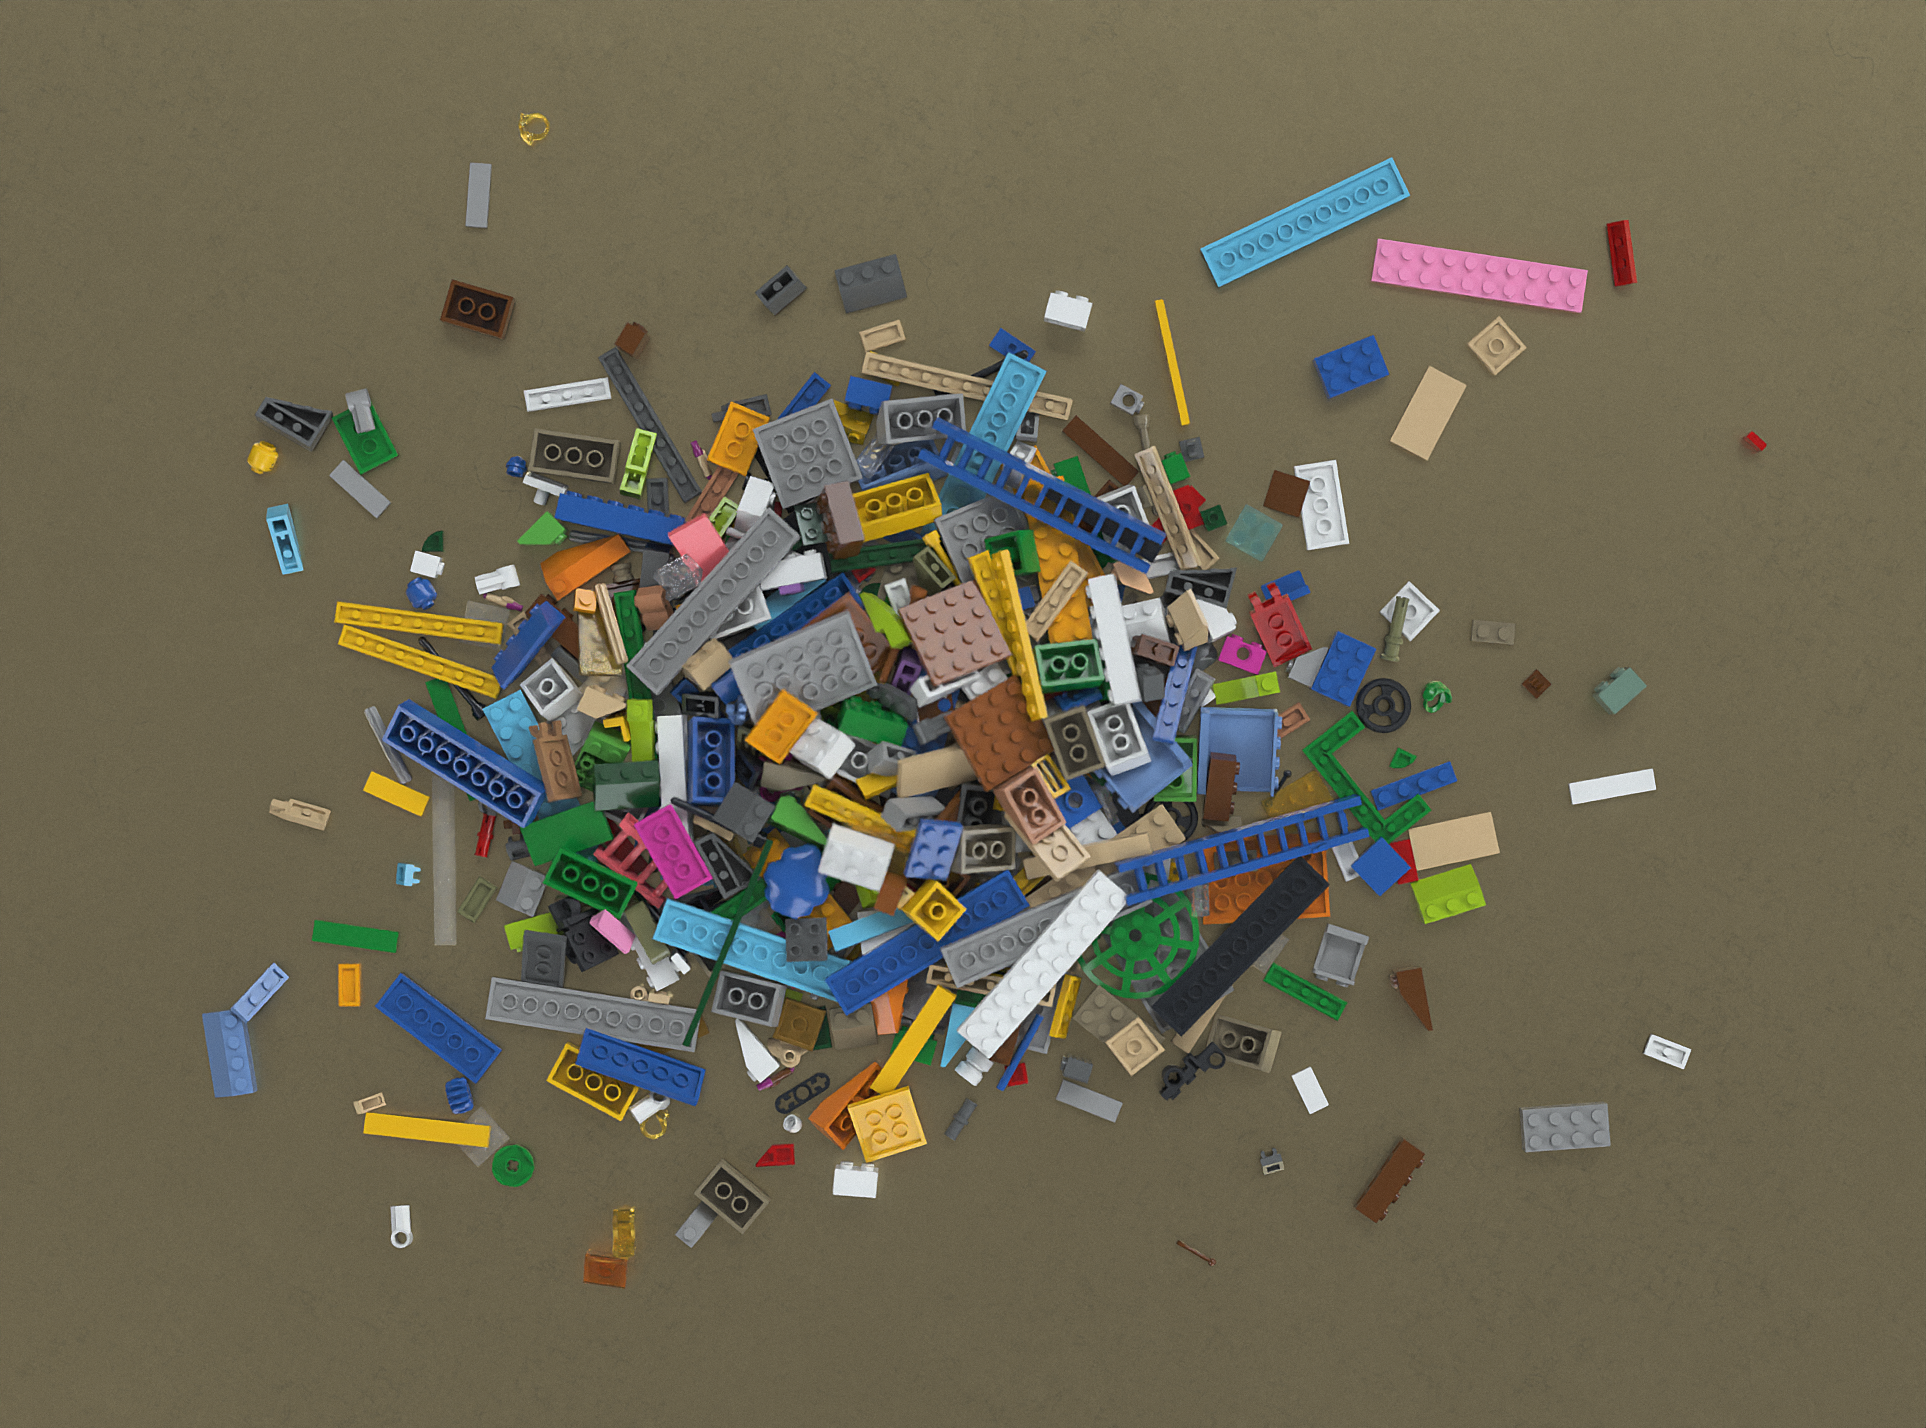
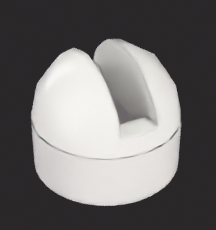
M793 1114L788 1115L783 1123L784 1129L796 1133L802 1128V1121Z

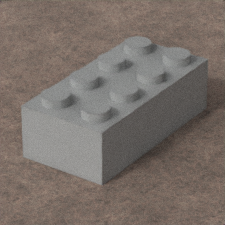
M1604 1101L1519 1108L1522 1150L1524 1152L1611 1146L1608 1104Z

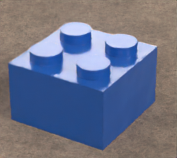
M850 376L845 403L849 404L848 407L850 409L861 411L862 408L869 409L870 414L878 415L882 401H889L891 399L893 387Z

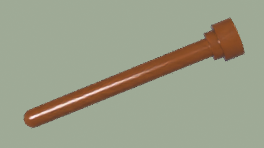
M912 585L909 591V598H911L909 605L925 599L928 591L919 586ZM891 647L879 677L881 683L887 682L900 649Z

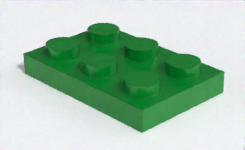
M372 402L370 409L376 428L374 430L357 433L353 415L349 409L332 417L360 475L399 456Z

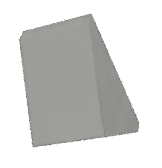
M1026 412L1016 433L1015 441L1037 443L1038 413Z

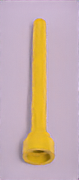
M937 529L923 536L922 539L926 545L934 549L938 558L956 577L953 581L955 586L961 585L959 578L940 544L941 540L939 538L941 536Z

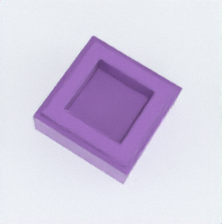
M804 583L780 586L779 590L780 594L786 596L802 593L805 591Z

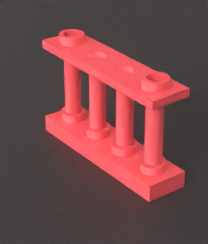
M628 812L619 823L622 829L621 832L607 848L600 844L593 855L600 864L606 865L611 870L638 882L635 890L645 897V900L650 905L656 906L659 909L666 899L662 893L668 888V885L663 879L654 889L646 882L647 878L657 868L654 860L647 865L639 876L629 868L644 849L647 850L633 825L639 820ZM628 836H632L638 841V845L622 862L613 853Z

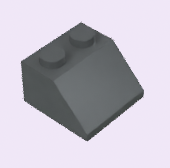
M734 782L712 819L753 843L775 806Z

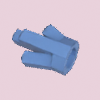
M742 695L738 696L735 704H727L726 713L734 725H742L751 718Z

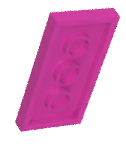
M672 804L633 824L675 899L713 879Z

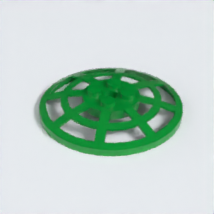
M1144 872L1149 889L1150 880L1158 882L1157 875ZM1182 890L1174 892L1180 900L1172 906H1169L1159 897L1151 899L1164 909L1156 917L1145 912L1144 906L1116 918L1112 926H1106L1101 933L1110 935L1112 947L1101 953L1098 938L1096 937L1092 942L1096 958L1087 964L1082 954L1077 959L1089 979L1097 986L1100 985L1107 992L1123 998H1150L1164 993L1193 964L1199 948V922L1190 900ZM1186 907L1192 922L1193 941L1180 939V927L1175 913ZM1170 918L1173 926L1174 938L1161 936L1159 924ZM1138 929L1141 932L1142 937L1139 941L1135 942L1130 939L1129 934L1131 930ZM1159 944L1172 947L1168 957L1162 964L1154 956ZM1178 948L1191 950L1185 966L1171 980L1164 969L1173 961ZM1115 954L1127 959L1125 971L1123 972L1113 967L1107 960ZM1147 959L1153 970L1145 973H1133L1135 961ZM1102 964L1112 974L1123 978L1121 990L1114 989L1103 983L1092 973V970ZM1158 975L1164 983L1160 988L1148 992H1130L1132 980H1142Z

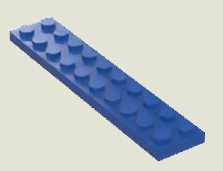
M1003 870L956 899L966 910L939 941H936L917 924H914L824 978L846 1016L944 958L940 950L941 947L1008 919L1030 906L1009 870Z

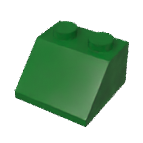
M1017 530L984 539L986 550L989 551L991 559H993L992 555L997 552L1009 551L1015 577L1041 572L1033 530Z

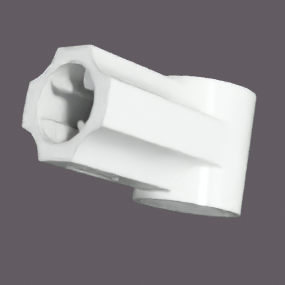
M515 565L496 569L495 572L475 577L479 595L499 589L506 590L520 585Z
M650 1091L648 1095L628 1109L634 1119L640 1124L657 1111L666 1109L670 1104V1098L665 1096L663 1100L657 1101L655 1097L659 1094Z
M410 1205L391 1206V1242L395 1247L403 1248L410 1245L413 1240ZM399 1232H403L407 1236L404 1244L397 1240Z

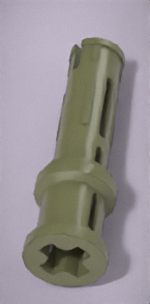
M1396 596L1389 635H1386L1384 638L1386 644L1384 653L1380 657L1382 659L1399 662L1398 654L1400 645L1403 644L1401 635L1409 598Z

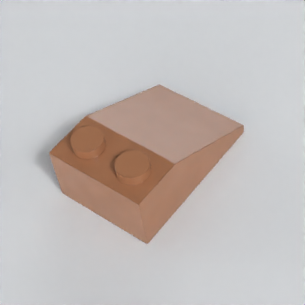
M1027 767L992 789L1002 808L1031 845L1036 844L1066 823L1036 767Z

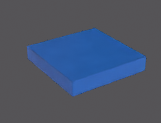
M1382 836L1350 865L1379 896L1387 891L1411 868Z

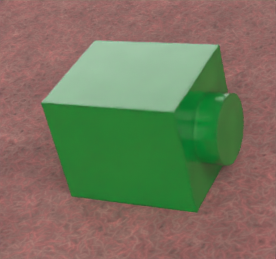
M1174 451L1164 455V460L1161 462L1170 485L1191 477L1181 453L1176 455Z

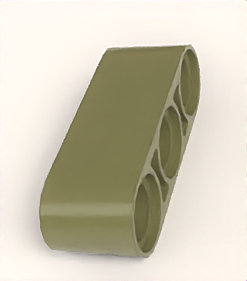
M643 900L624 910L630 925L653 965L672 955L666 943L653 939L657 924Z

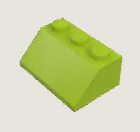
M1471 864L1410 882L1423 924L1486 905L1480 884Z

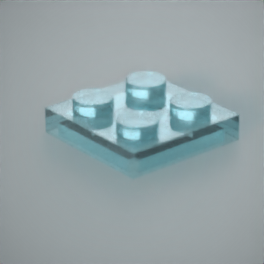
M1246 504L1225 542L1262 562L1283 524Z

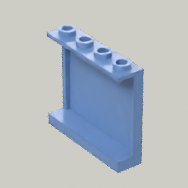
M1142 701L1132 703V709L1151 762L1111 776L1107 766L1093 771L1098 778L1103 777L1107 781L1104 784L1111 794L1116 792L1119 796L1117 800L1124 809L1129 808L1132 813L1193 765L1190 758L1175 741L1173 745L1153 740L1157 719Z
M1200 707L1197 794H1206L1210 753L1215 752L1236 755L1237 762H1240L1239 775H1235L1234 782H1237V791L1270 792V796L1274 797V789L1278 790V777H1275V769L1279 770L1280 758L1276 757V749L1281 747V737H1277V731L1282 728V716H1278L1277 709Z

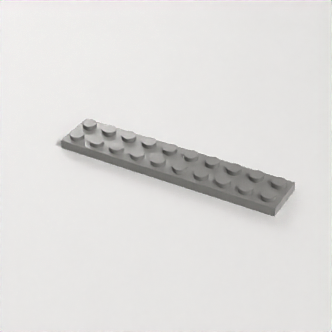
M768 508L626 667L656 695H659L682 670V665L687 662V659L695 655L796 544L801 536L771 508Z
M1134 869L1122 873L1115 871L1106 875L1127 895L1139 892ZM1083 886L941 947L940 950L957 988L1016 963ZM1150 899L1129 906L1125 904L1112 920L1153 902Z
M492 977L485 1017L488 1020L582 1035L585 1029L588 1028L626 1042L695 1052L700 1024L699 1021L689 1047H686L682 1043L696 1009Z

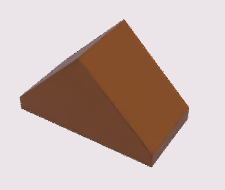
M888 869L874 910L894 917L908 877Z

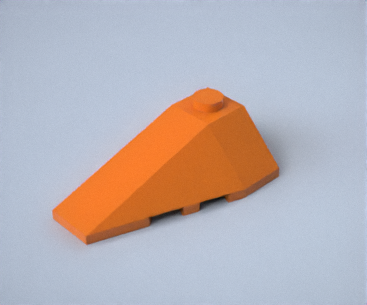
M617 534L558 551L540 563L546 584L559 601L629 554L631 549L622 536Z
M909 979L871 1001L878 1035L896 1034L899 1032L904 1011L902 1005L905 994H908L909 987H907Z
M876 1062L822 1101L808 1118L822 1134L842 1150L846 1148L856 1135L847 1105L874 1097L878 1093L870 1088L882 1069Z

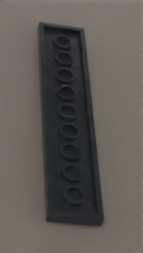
M1302 856L1297 857L1164 992L1151 1008L1182 1037L1330 884Z

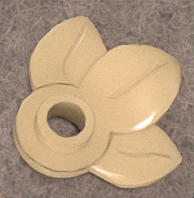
M769 1038L767 1042L772 1056L780 1058L781 1063L788 1068L797 1066L801 1056L808 1051L775 1038ZM789 1053L794 1054V1057L791 1060L786 1059V1056Z

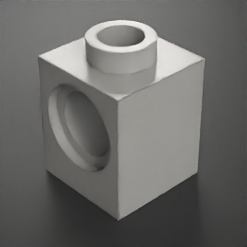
M1120 384L1110 404L1133 416L1134 412L1139 414L1145 402L1141 401L1143 397L1141 394ZM1124 396H1132L1134 398V405L1131 407L1125 406L1122 402Z

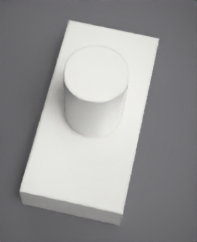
M530 471L523 480V483L538 488L534 502L540 505H546L549 493L557 496L560 493L566 494L569 487Z

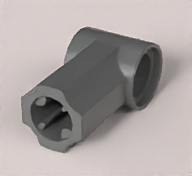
M952 711L912 725L920 745L935 740L939 735L951 731L944 716Z

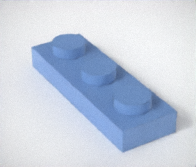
M275 963L271 964L230 1009L247 1023L289 977Z

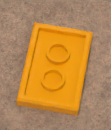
M731 401L707 461L746 477L759 447L753 429L768 424L770 417Z
M782 688L746 736L745 741L778 764H781L818 713Z

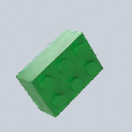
M1097 639L1038 645L1032 649L1042 694L1099 687L1104 681Z
M857 695L842 700L836 717L838 730L842 733L879 744L883 741L901 747L908 728L907 719L877 701L867 702Z

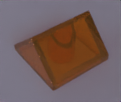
M588 1250L585 1254L583 1283L625 1289L630 1256Z

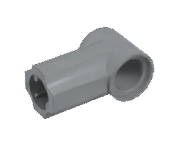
M367 388L346 393L347 405L350 412H352L357 433L376 429L370 409L371 400Z

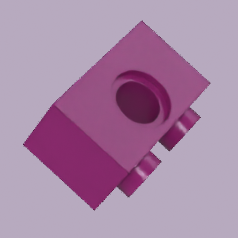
M1234 634L1231 637L1226 636L1217 660L1258 675L1267 652L1263 650L1264 645L1253 641L1251 645L1244 643V638ZM1241 647L1248 650V657L1245 660H1241L1237 656V651Z

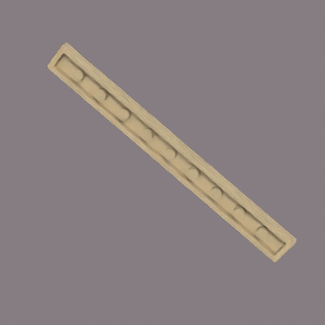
M867 351L865 352L861 373L951 394L963 393L964 397L985 401L994 383L993 380ZM1037 391L1027 411L1068 420L1073 399Z

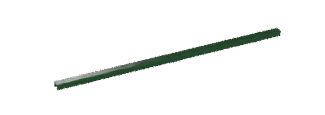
M766 840L682 1043L686 1047H689L772 847V840Z

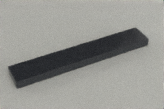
M1049 488L1045 497L1059 504L1063 494ZM1068 497L1063 508L1077 516L1082 504ZM1087 507L1082 520L1095 527L1101 514ZM1106 517L1100 531L1113 539L1120 524ZM1125 527L1118 542L1132 550L1139 533ZM1144 537L1145 541L1139 553L1137 552L1136 554L1153 563L1164 544L1160 545Z

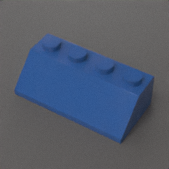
M547 601L541 605L537 603L530 611L532 615L530 619H525L517 628L520 632L516 636L513 634L506 642L508 646L506 650H501L495 656L494 660L496 662L492 666V670L502 689L507 688L520 677L566 618Z

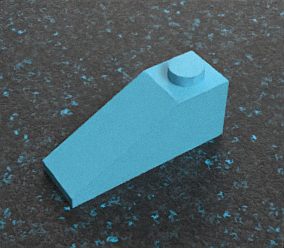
M283 504L267 508L266 520L282 574L303 571L304 568L289 505Z
M953 1002L940 1067H945L966 1041L957 1032V1028L972 1013L975 1007L955 1004Z

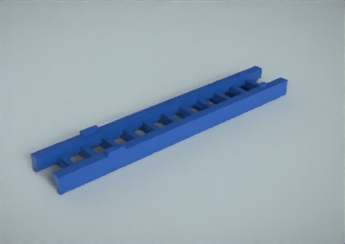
M939 417L935 420L932 428L947 435L945 443L939 455L922 448L918 458L1086 543L1091 548L1147 574L1151 564L1135 557L1137 552L1139 553L1145 541L1144 537L1161 545L1167 535L1166 533ZM955 441L967 445L958 465L946 460ZM974 450L986 455L976 475L965 470ZM993 460L1005 465L996 484L984 479ZM1013 469L1025 475L1015 495L1003 489ZM1030 479L1044 485L1035 504L1021 498ZM1049 488L1063 494L1054 514L1040 508ZM1068 497L1082 504L1073 524L1059 518ZM1087 507L1101 514L1092 534L1078 527ZM1106 517L1120 524L1111 544L1097 537ZM1125 527L1139 533L1130 554L1116 547Z
M1357 794L1156 850L1152 854L1114 862L1119 873L1134 869L1139 892L1124 896L1126 905L1129 906L1370 837L1368 829L1365 827L1348 832V821L1346 813L1343 811L1344 809L1361 805V798ZM1336 812L1341 834L1328 837L1323 815ZM1316 817L1321 840L1308 843L1303 821ZM1296 823L1301 845L1288 849L1283 827ZM1276 829L1281 851L1268 855L1263 832ZM1256 835L1261 857L1248 860L1243 838ZM1236 840L1241 863L1229 866L1224 843ZM1215 846L1220 869L1208 872L1203 849ZM1194 852L1199 875L1188 877L1183 855ZM1174 858L1179 880L1168 883L1163 861ZM1154 864L1159 886L1148 889L1143 866Z

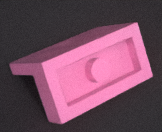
M605 909L591 918L589 923L624 954L630 951L636 935Z

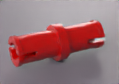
M483 813L480 832H477L479 837L474 855L488 858L490 842L494 838L492 833L497 816H488V814Z

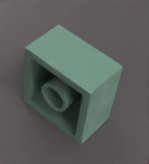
M1631 667L1616 668L1610 674L1611 679L1609 681H1602L1594 688L1596 692L1592 696L1608 714H1616L1647 686Z

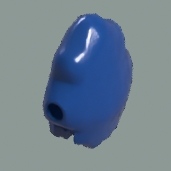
M815 844L789 847L782 852L780 860L768 864L764 873V879L767 883L765 897L769 901L772 910L784 916H789L792 919H797L801 916L810 915L813 907L823 904L827 899L830 891L826 882L828 875L818 872L823 856Z

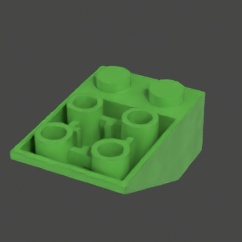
M594 721L574 763L580 786L593 792L591 776L593 765L623 763L629 752L631 740L624 742L622 732L611 727L604 728V724Z

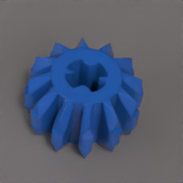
M463 1077L448 1081L445 1088L452 1112L454 1114H462L472 1110L474 1105L467 1080Z

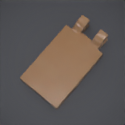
M561 720L553 721L552 724L542 722L538 723V726L529 727L531 735L536 737L533 743L548 802L574 799L582 796L567 735H562Z

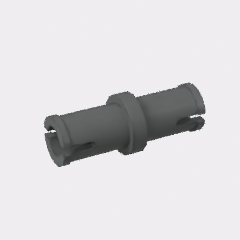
M966 1098L958 1113L953 1115L954 1119L944 1134L956 1141L964 1125H968V1119L978 1105Z

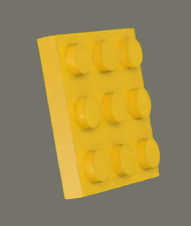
M908 1086L847 1105L866 1163L927 1144Z

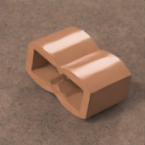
M663 585L639 588L634 596L635 606L641 612V623L645 625L648 631L659 630L674 613Z

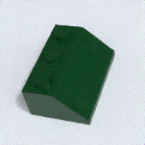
M658 760L593 765L591 776L595 811L659 807L660 779Z

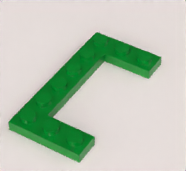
M1350 711L1302 749V751L1340 798L1354 794L1360 796L1362 804L1351 807L1349 810L1361 825L1368 829L1369 835L1375 842L1382 836L1390 844L1432 810L1422 797L1416 794L1386 819L1382 817L1332 754L1365 728L1355 713Z

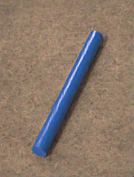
M1040 1014L1035 1015L1012 1057L1010 1065L1006 1068L997 1085L999 1090H1005L1044 1018Z

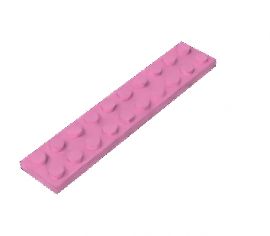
M1377 239L1371 281L1581 313L1588 270Z

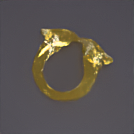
M520 113L518 123L520 135L529 145L532 141L540 140L547 136L550 127L549 121L544 115L540 113L528 115ZM540 118L544 121L546 128L543 133L534 134L528 131L524 132L523 127L531 119Z
M662 1110L655 1113L662 1127L660 1133L651 1135L646 1132L645 1124L648 1118L640 1123L641 1133L649 1139H657L663 1136L667 1130L666 1119L669 1117V1114H665Z

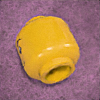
M260 441V443H255L252 446L247 458L248 464L252 466V471L258 474L272 471L278 458V452L273 444Z

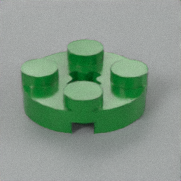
M519 1144L502 1147L494 1155L492 1162V1172L495 1179L502 1185L509 1187H519L525 1184L532 1177L535 1169L532 1154L528 1149ZM510 1160L518 1162L517 1171L508 1169Z

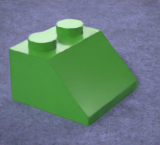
M546 511L517 542L524 546L561 545L568 538L566 533L569 530L558 519L554 518L555 516L552 513Z

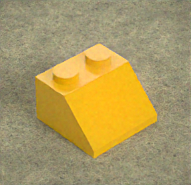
M927 879L901 910L915 924L936 941H939L965 912L966 908L939 882Z

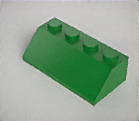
M560 846L543 880V884L598 910L603 911L606 909L618 919L621 918L638 882Z

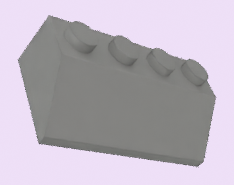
M963 393L882 401L876 421L878 444L947 438V435L932 428L938 417L966 431Z

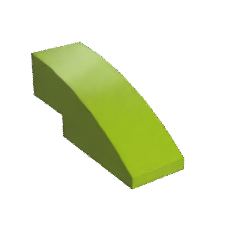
M864 592L860 594L875 631L886 634L892 648L902 649L912 643L900 616L888 604L874 594Z

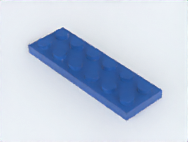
M402 972L375 1005L382 1013L475 1084L502 1051L500 1047Z
M588 1028L583 1033L575 1065L692 1106H696L698 1103L705 1075V1069Z

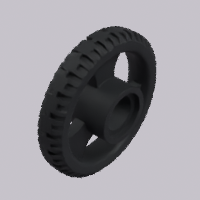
M1379 678L1370 681L1361 689L1356 701V710L1360 721L1368 729L1378 733H1390L1402 727L1408 720L1411 712V699L1405 687L1399 682L1388 678ZM1380 686L1382 694L1373 700L1372 705L1364 704L1368 692ZM1394 690H1397L1402 696L1404 702L1403 712L1395 710V701L1391 697ZM1383 699L1389 703V709L1385 712L1380 711L1378 708L1379 702ZM1373 713L1379 716H1389L1391 725L1380 726L1374 724L1369 720V717Z
M1153 796L1147 803L1143 816L1149 813L1158 802L1163 804L1167 812H1174L1176 814V825H1181L1186 829V832L1183 833L1186 839L1181 843L1188 840L1195 832L1198 824V811L1194 802H1184L1189 808L1191 815L1183 817L1180 811L1172 806V802L1154 801Z

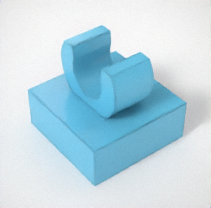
M398 863L396 884L412 886V883H419L420 880L413 879V873L415 871L420 872L421 869L414 867L412 864Z

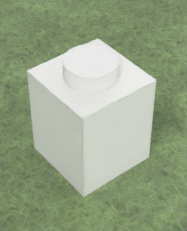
M415 551L410 571L437 578L438 575H442L445 563L442 562L443 558Z

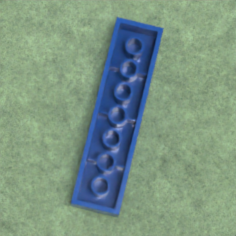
M842 572L727 651L732 658H735L800 630L848 592L864 611L866 608L856 589L844 572ZM731 667L711 684L725 705L735 701L742 694Z
M410 699L398 705L382 738V741L522 828H525L535 820L547 796L544 783Z

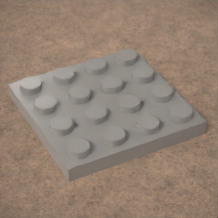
M833 399L753 429L783 509L819 496L824 485L849 481V484L863 479Z

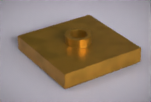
M786 997L778 1027L775 1028L772 1038L812 1052L827 1011Z

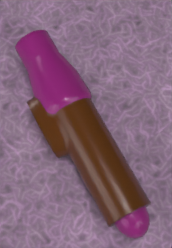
M786 1067L778 1073L767 1077L756 1085L758 1090L771 1089L779 1085L782 1079L793 1074L792 1072H794L795 1068Z

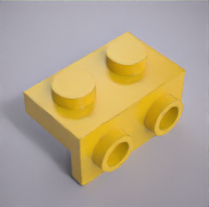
M834 400L849 442L863 445L874 415L863 410L850 409L847 404Z

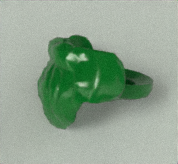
M1432 680L1425 685L1423 707L1427 712L1434 713L1444 703L1452 702L1450 689L1442 682ZM1439 694L1438 702L1434 706L1428 707L1427 702L1432 701Z

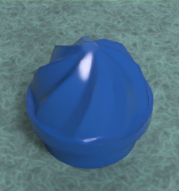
M520 456L511 457L508 463H506V473L513 477H523V474L527 471L526 461Z

